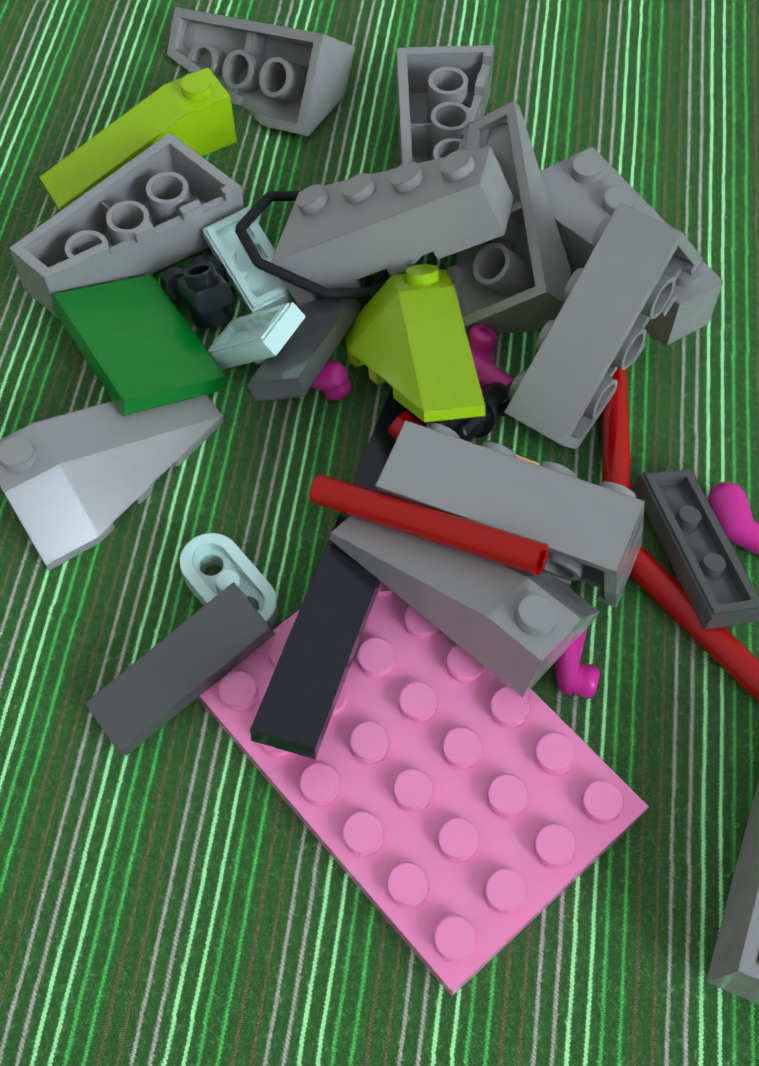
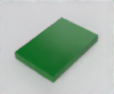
M152 274L53 293L52 309L122 416L223 391L226 379L225 374Z

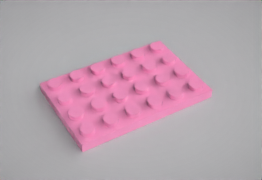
M381 582L316 760L251 741L250 728L299 610L273 629L275 635L200 695L198 700L446 991L453 996L646 813L649 806L532 689L522 698Z

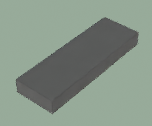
M321 297L316 298L315 301L307 302L301 310L306 316L279 353L275 357L265 359L249 381L248 386L254 400L260 402L304 397L362 308L358 298L329 300Z
M692 469L641 473L633 487L639 499L645 501L644 509L703 630L757 623L759 621V595Z
M233 582L85 704L116 750L127 756L275 635V632L243 591Z

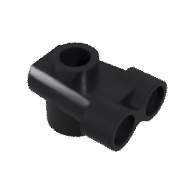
M204 254L197 257L188 268L170 267L162 273L160 278L162 289L174 301L180 302L183 300L187 303L196 327L213 328L228 322L235 314L232 305V290L225 281V268L213 256Z

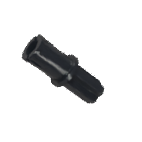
M491 382L481 389L485 402V416L445 420L443 425L455 431L460 439L468 442L473 438L487 436L495 428L497 420L506 415L504 411L510 400H507L502 404V401L508 397L509 389L506 385L500 382Z

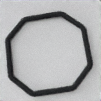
M270 191L265 193L236 224L235 233L254 266L324 299L373 297L390 278L387 269H385L374 286L328 289L262 259L246 230L271 202L296 201L299 191Z

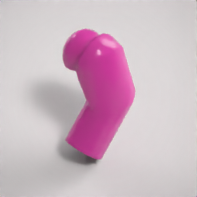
M481 324L473 326L469 330L468 341L481 389L491 382H500L510 389L515 378L495 366V353L493 349L497 343L495 331Z

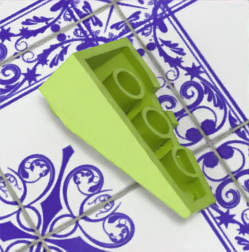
M209 67L167 83L39 177L41 184L58 212H60L168 133L173 134L200 156H205L236 143L237 138L231 97Z
M419 264L408 267L405 273L392 274L359 312L344 335L348 361L355 367L366 365L369 378L376 384L383 382L390 384L393 387V398L424 423L485 416V402L455 288L447 270H439L437 266L431 264Z

